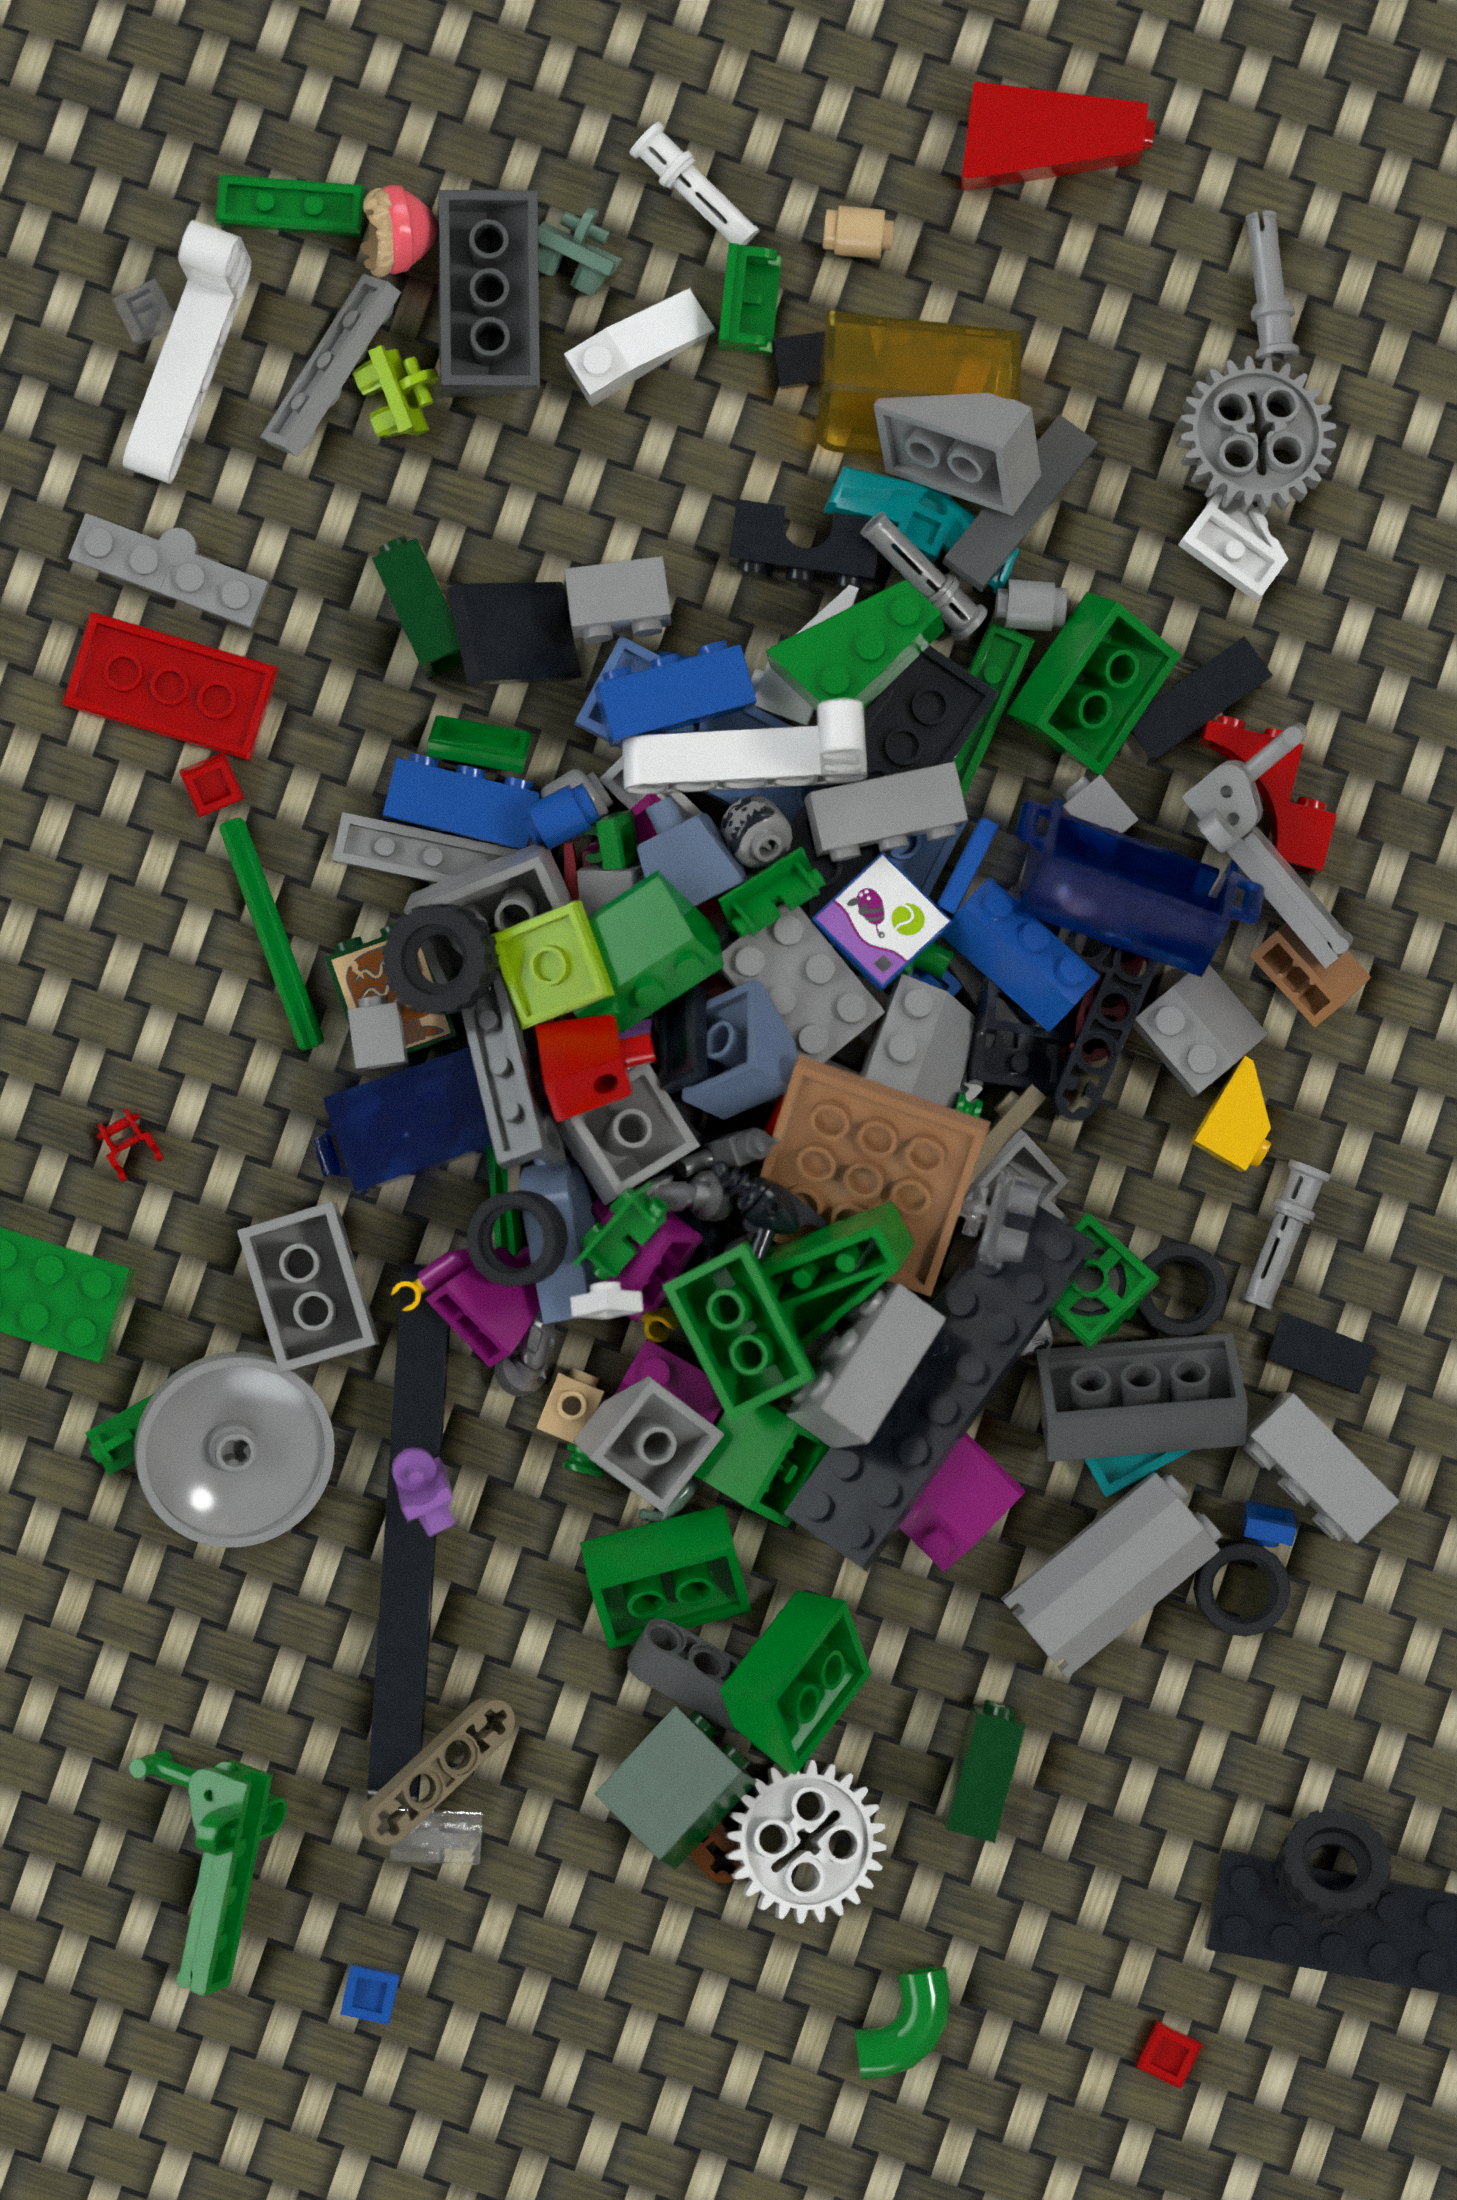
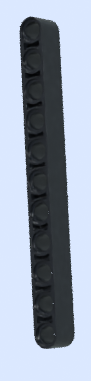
M404 1263L401 1282L409 1281L413 1283L419 1278L418 1272L429 1264ZM404 1286L400 1290L367 1802L423 1750L437 1533L428 1536L419 1517L410 1521L407 1520L401 1508L392 1466L393 1461L400 1452L412 1447L422 1448L429 1452L434 1459L440 1457L442 1460L450 1325L425 1300L431 1294L428 1290L421 1294L420 1303L415 1309L403 1311L402 1309L411 1305L416 1298L415 1291L408 1286ZM421 1774L413 1778L409 1787L410 1795L415 1802L419 1801Z

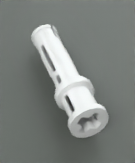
M659 121L652 125L637 140L629 153L635 159L641 157L660 176L659 183L664 188L672 189L674 187L730 243L746 246L757 234L759 228L754 226L724 194L694 167L696 163L694 155L690 151L683 152L664 133L665 127Z

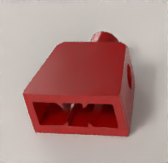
M610 1014L535 1025L544 1086L556 1122L628 1097L632 1093L628 1068L656 1062L650 1033L622 1039L616 1018Z

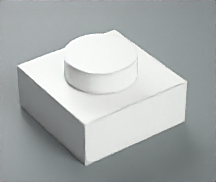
M619 1282L595 1283L590 1285L591 1293L570 1297L572 1317L611 1319L643 1312L642 1292L621 1290Z

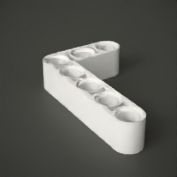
M195 220L189 223L185 231L178 256L179 264L188 281L123 457L124 468L166 483L173 481L179 469L246 288L252 265L241 237Z
M837 699L818 704V726L642 735L626 738L622 741L624 791L631 794H663L846 784L863 781L867 778L863 703L851 699Z

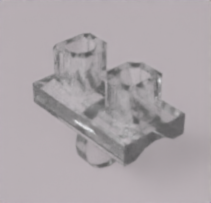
M1001 1167L991 1206L985 1204L989 1189L975 1185L971 1200H964L959 1214L966 1218L962 1231L964 1235L977 1237L980 1222L986 1223L978 1254L980 1255L979 1263L994 1266L995 1259L1023 1262L1029 1233L1004 1227L1008 1211L1034 1218L1041 1194L1040 1188L1025 1181L1017 1180L1016 1170Z
M432 1811L401 1841L391 1845L390 1861L480 1865L483 1813Z

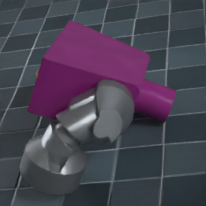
M700 1171L692 1177L688 1184L686 1181L672 1182L674 1176L663 1175L650 1179L649 1181L653 1185L645 1195L650 1199L658 1197L668 1206V1211L665 1214L666 1221L642 1246L628 1234L625 1238L639 1251L617 1277H610L607 1281L597 1277L598 1283L619 1282L621 1290L642 1292L643 1312L626 1316L634 1322L643 1321L645 1323V1335L652 1342H663L670 1336V1333L660 1326L659 1321L667 1328L673 1330L680 1325L674 1309L669 1307L658 1309L666 1297L662 1285L678 1278L703 1239L698 1232L671 1211H682L685 1207H688L693 1217L699 1220L722 1221L733 1210L736 1194L732 1197L728 1195L730 1187H722L721 1184L724 1178L716 1177L712 1171ZM647 1181V1182L643 1183L642 1185L638 1186L637 1188L634 1189V1191L636 1192L637 1190H639L642 1186H644V1185H645L646 1183H648L649 1181ZM598 1198L592 1204L591 1214L598 1222L600 1221L606 1226L615 1215L609 1209L614 1201L604 1206L601 1199Z
M503 1246L494 1249L499 1260L506 1266L524 1268L532 1264L529 1247H524L515 1257ZM468 1248L446 1252L419 1271V1278L413 1283L403 1281L393 1288L391 1296L404 1286L411 1287L415 1291V1301L403 1308V1311L415 1309L420 1303L421 1294L428 1290L431 1294L425 1300L489 1367L495 1365V1376L498 1384L508 1394L524 1397L538 1390L545 1383L548 1375L546 1362L549 1348L554 1349L555 1322L543 1323L536 1283L514 1287L493 1283L477 1270L469 1256Z

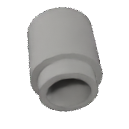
M1008 579L1006 589L997 588L995 617L1003 618L1004 628L1051 631L1052 627L1064 626L1067 609L1066 588L1055 587V582Z

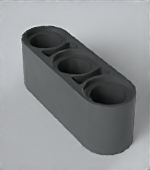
M658 1618L650 1620L627 1658L628 1669L632 1675L692 1711L696 1710L703 1717L733 1733H740L732 1725L719 1690L742 1661L669 1620Z

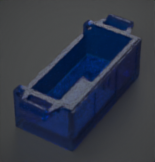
M1055 796L1050 805L1038 804L1034 801H1026L1022 804L1016 837L1023 842H1029L1030 847L1016 910L1200 977L1203 976L1228 931L1231 919L1243 920L1246 923H1256L1260 919L1264 887L1260 883L1251 882L1238 873L1239 865L1234 861H1229L1211 896H1208L1219 875V868L1119 833L1114 829L1062 812L1064 800ZM1042 816L1043 819H1042V821H1041V823H1040V825H1039V828H1038V830H1037L1039 817ZM1236 887L1244 889L1242 908L1233 906Z
M470 1047L324 1097L323 1100L332 1125L321 1137L312 1140L324 1178L334 1175L350 1178L354 1191L360 1196L370 1193L369 1188L376 1189L416 1174L420 1175L429 1172L433 1168L494 1148ZM332 1134L336 1135L347 1167L345 1171H342L330 1136Z

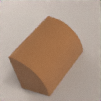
M1287 922L1249 954L1314 1028L1340 1008L1371 978L1348 951L1341 954L1336 961L1325 969Z

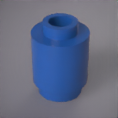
M581 783L574 788L567 785L528 805L527 808L530 816L524 818L523 822L535 845L537 846L544 842L548 849L551 850L592 829L591 823L599 820L600 815L587 789Z

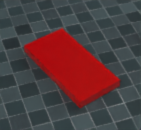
M91 611L62 704L71 709L218 753L225 751L226 755L251 762L280 669L270 664Z

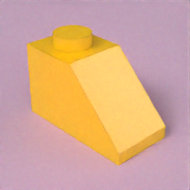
M1243 1056L1237 1061L1190 1141L1191 1144L1239 1172L1246 1171L1249 1165L1257 1168L1272 1144L1265 1139L1271 1126L1252 1059Z

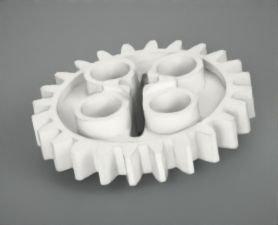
M807 1760L803 1773L798 1771L796 1775L786 1772V1776L782 1777L775 1767L768 1768L770 1783L766 1785L759 1779L754 1778L757 1782L752 1787L756 1795L754 1797L744 1795L739 1800L746 1807L744 1813L729 1812L728 1817L739 1824V1829L724 1833V1837L737 1841L738 1848L726 1853L725 1856L727 1859L740 1860L742 1865L731 1874L732 1878L742 1879L748 1877L750 1881L742 1893L747 1897L757 1892L762 1893L757 1906L760 1910L767 1909L773 1902L777 1903L775 1910L776 1918L783 1920L790 1908H793L794 1918L797 1923H804L808 1910L812 1911L817 1922H824L825 1907L828 1906L836 1915H843L841 1900L846 1898L851 1903L858 1905L860 1899L855 1888L858 1885L869 1889L874 1887L870 1879L865 1876L867 1870H882L883 1868L881 1864L871 1859L873 1852L886 1850L887 1847L880 1842L873 1841V1834L885 1829V1824L871 1823L869 1819L879 1809L878 1804L863 1806L861 1801L868 1792L867 1787H860L851 1791L849 1789L853 1780L851 1773L844 1774L838 1781L834 1780L835 1765L827 1764L821 1775L817 1774L815 1760ZM805 1792H812L819 1800V1811L810 1820H804L800 1817L796 1808L798 1798ZM837 1810L839 1812V1818L825 1827L811 1839L810 1842L814 1847L812 1852L799 1850L791 1856L778 1872L772 1871L773 1863L785 1856L800 1843V1839L796 1835L799 1830L811 1833L824 1822L832 1811ZM773 1824L780 1829L783 1840L778 1850L773 1853H767L759 1844V1835L764 1827ZM838 1830H844L851 1838L850 1851L842 1858L833 1856L828 1845L831 1835ZM806 1862L814 1871V1881L810 1888L798 1891L792 1884L791 1874L797 1865Z

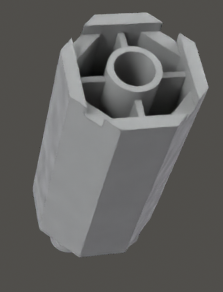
M1155 1472L1149 1474L1001 1598L1009 1609L1016 1604L1019 1605L1012 1613L1055 1664L1064 1659L1057 1668L1066 1678L1220 1551L1215 1542L1222 1537L1221 1533L1204 1513L1200 1514L1197 1511L1193 1515L1184 1504L1190 1496L1172 1475L1169 1476L1165 1473L1160 1477Z

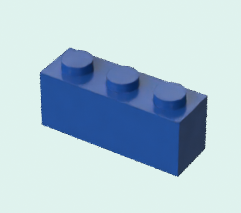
M718 641L698 648L699 656L680 660L678 653L670 654L650 661L652 668L633 673L631 666L604 673V681L597 683L594 692L610 747L622 744V741L629 737L657 735L752 709L757 700L741 644L728 647L726 641Z
M410 753L409 760L396 758L382 814L386 821L517 850L531 845L532 838L527 831L523 819L530 816L527 806L541 799L539 792L532 791L534 783L508 776L505 777L504 784L486 780L485 771L464 765H458L456 772L437 768L439 760L420 754Z
M990 876L951 918L953 921L952 925L941 935L1048 1032L1061 1021L1100 977L1098 973Z

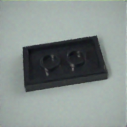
M562 582L462 583L448 588L468 685L571 681L582 677Z

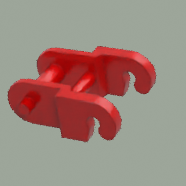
M128 1107L124 1109L126 1116L108 1127H105L101 1122L97 1124L100 1133L96 1134L99 1141L105 1139L111 1153L107 1154L106 1157L114 1170L117 1171V1175L122 1183L127 1181L128 1177L118 1160V1156L121 1154V1151L139 1141H146L149 1148L153 1150L158 1162L165 1159L150 1132L143 1134L136 1121L140 1119L138 1112L132 1114ZM131 1125L136 1135L116 1146L111 1136Z

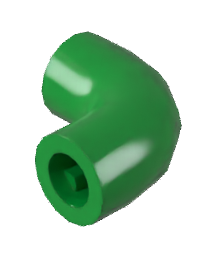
M947 1967L918 1968L898 1973L901 2003L896 2018L889 2024L881 2027L855 2030L861 2080L888 2077L914 2068L936 2048L949 2017L950 1988Z

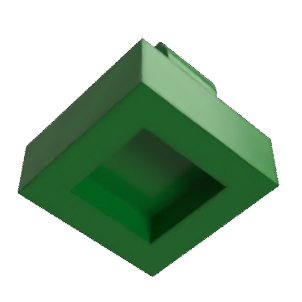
M633 810L613 812L591 823L592 829L581 834V836L595 835L598 837L600 850H593L585 854V859L591 863L602 861L604 870L622 869L639 859L637 845L639 844Z

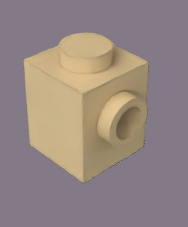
M573 1367L569 1376L558 1373L536 1428L575 1444L573 1442L574 1438L599 1408L606 1392L596 1387L600 1378Z

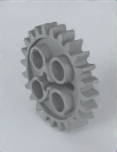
M1251 356L1246 357L1241 370H1238L1232 360H1228L1223 368V376L1214 368L1210 369L1205 378L1207 384L1197 381L1191 391L1194 397H1187L1182 406V409L1187 414L1180 416L1176 427L1186 431V433L1180 435L1176 444L1177 447L1190 449V451L1185 454L1181 464L1182 466L1196 465L1197 470L1191 478L1192 483L1206 479L1210 484L1206 489L1205 496L1209 497L1218 490L1223 492L1222 506L1225 508L1231 503L1233 498L1240 500L1241 513H1246L1251 503L1257 502L1261 514H1266L1272 500L1283 511L1290 503V495L1298 502H1301L1308 493L1306 486L1315 490L1322 480L1318 473H1326L1331 465V461L1325 456L1332 454L1336 448V443L1326 438L1333 434L1336 424L1322 421L1328 415L1331 406L1326 404L1316 406L1315 401L1322 390L1319 387L1306 391L1303 386L1308 375L1305 373L1295 380L1289 378V363H1286L1278 373L1273 371L1270 357L1266 358L1261 369L1255 368ZM1248 395H1252V396L1255 397V401H1256L1255 415H1254V410L1252 409V404H1251V401H1250V398L1248 397ZM1267 404H1279L1286 410L1287 417L1274 416L1268 410ZM1230 407L1238 413L1240 420L1230 421L1225 419L1220 414L1219 408ZM1255 420V433H1248ZM1257 437L1264 438L1259 448ZM1273 450H1285L1292 456L1294 463H1281L1275 458ZM1236 453L1244 459L1246 466L1239 468L1230 465L1226 460L1225 454ZM1258 458L1260 459L1262 471L1265 473L1263 476L1257 472L1256 462Z

